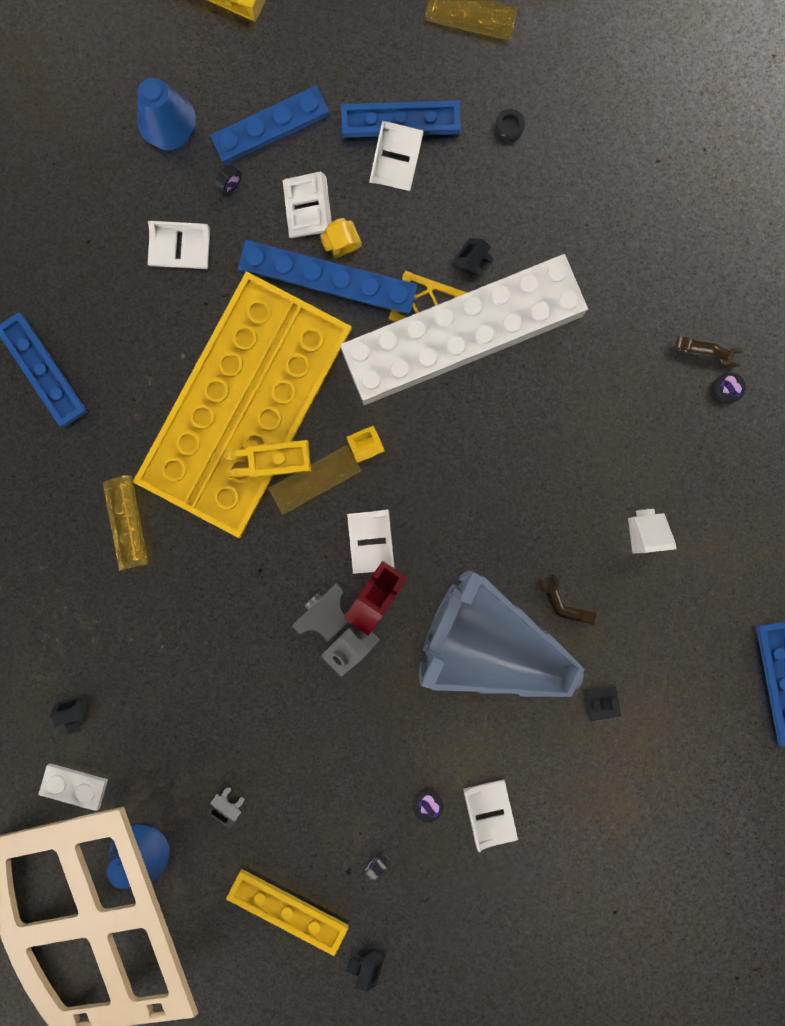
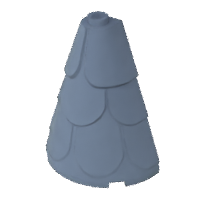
M466 571L461 574L459 580L462 582L459 586L452 584L429 628L423 651H426L427 659L426 662L421 661L419 667L421 686L436 691L519 694L520 697H572L575 689H578L583 682V672L585 669L547 631L541 630L518 606L513 605L485 577L479 576L472 571Z

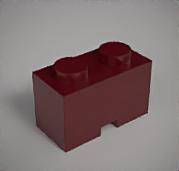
M382 561L343 619L369 636L385 614L407 577Z

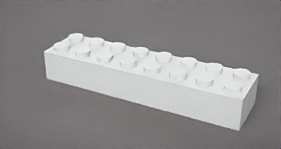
M563 254L340 344L361 400L364 405H367L583 317L588 308L566 255Z

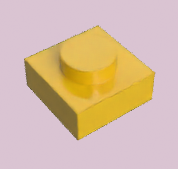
M374 425L346 437L357 463L385 451Z

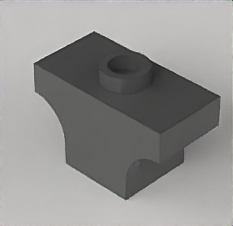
M336 583L322 597L316 594L304 605L308 611L292 627L299 634L309 630L317 631L329 641L348 623L343 619L346 613L341 606V598L346 591Z
M351 625L321 657L342 677L360 662L380 639L373 632L368 636Z

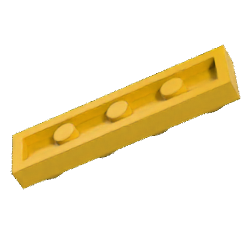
M243 869L240 870L226 897V900L335 956L349 928L348 924Z

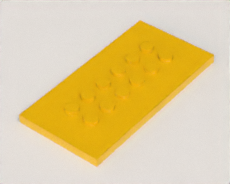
M246 271L133 482L237 538H241L274 475L254 478L250 476L227 478L226 471L233 468H249L248 457L238 460L225 459L224 452L247 449L248 446L292 442L341 351L340 344L345 343L352 330V326Z

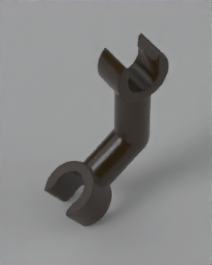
M678 336L675 348H678L677 351L681 353L695 352L722 359V363L726 367H739L740 364L735 363L733 360V354L744 353L739 347L726 348L716 343L697 341L685 336Z
M552 574L555 585L551 589H547L543 581L539 580L540 588L547 592L554 611L558 616L594 625L597 613L565 606L558 589L559 579L556 575Z

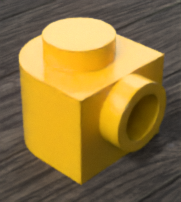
M345 218L331 222L329 227L325 228V233L320 235L325 251L331 250L334 259L350 254L362 245L353 221H346Z

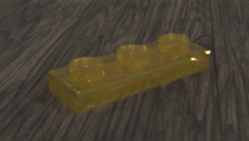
M429 0L425 20L510 41L518 8L489 0Z
M348 445L311 464L312 471L295 473L268 488L282 515L362 472Z
M132 475L120 476L104 481L103 487L119 570L148 564Z

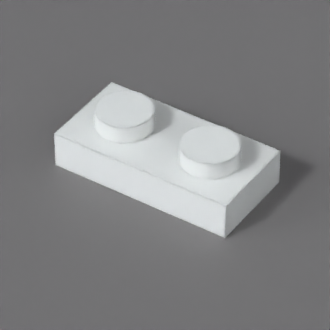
M50 763L46 766L38 795L97 811L100 809L108 779Z

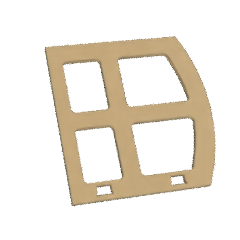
M124 806L0 835V936L22 986L48 1026H131L194 1018L198 1014ZM110 837L114 840L136 900L135 904L108 909L101 905L80 848V843ZM53 849L58 854L79 914L23 923L20 919L15 897L11 858ZM143 928L147 931L168 988V994L146 997L134 995L112 933ZM80 938L88 939L111 1001L66 1007L49 983L31 947ZM161 1003L164 1011L154 1012L152 1004ZM87 1013L89 1021L81 1022L79 1014Z

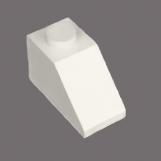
M654 509L636 511L637 517L628 518L632 554L676 549V543L664 513L655 514Z

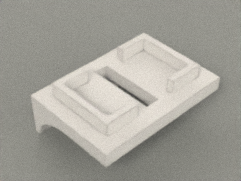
M382 121L369 183L382 184L410 191L424 130ZM383 150L410 156L409 162L382 156Z
M320 171L284 179L283 189L289 238L294 239L308 235L324 234L325 228L329 227V224L332 222L326 176ZM319 201V205L295 210L297 205Z
M148 221V266L208 269L210 227L208 224ZM178 233H182L181 259H176Z
M389 510L347 514L353 574L375 572L382 561L395 569ZM386 538V543L358 546V540Z
M504 779L463 788L478 852L491 846L518 840ZM503 809L504 814L476 820L475 815Z

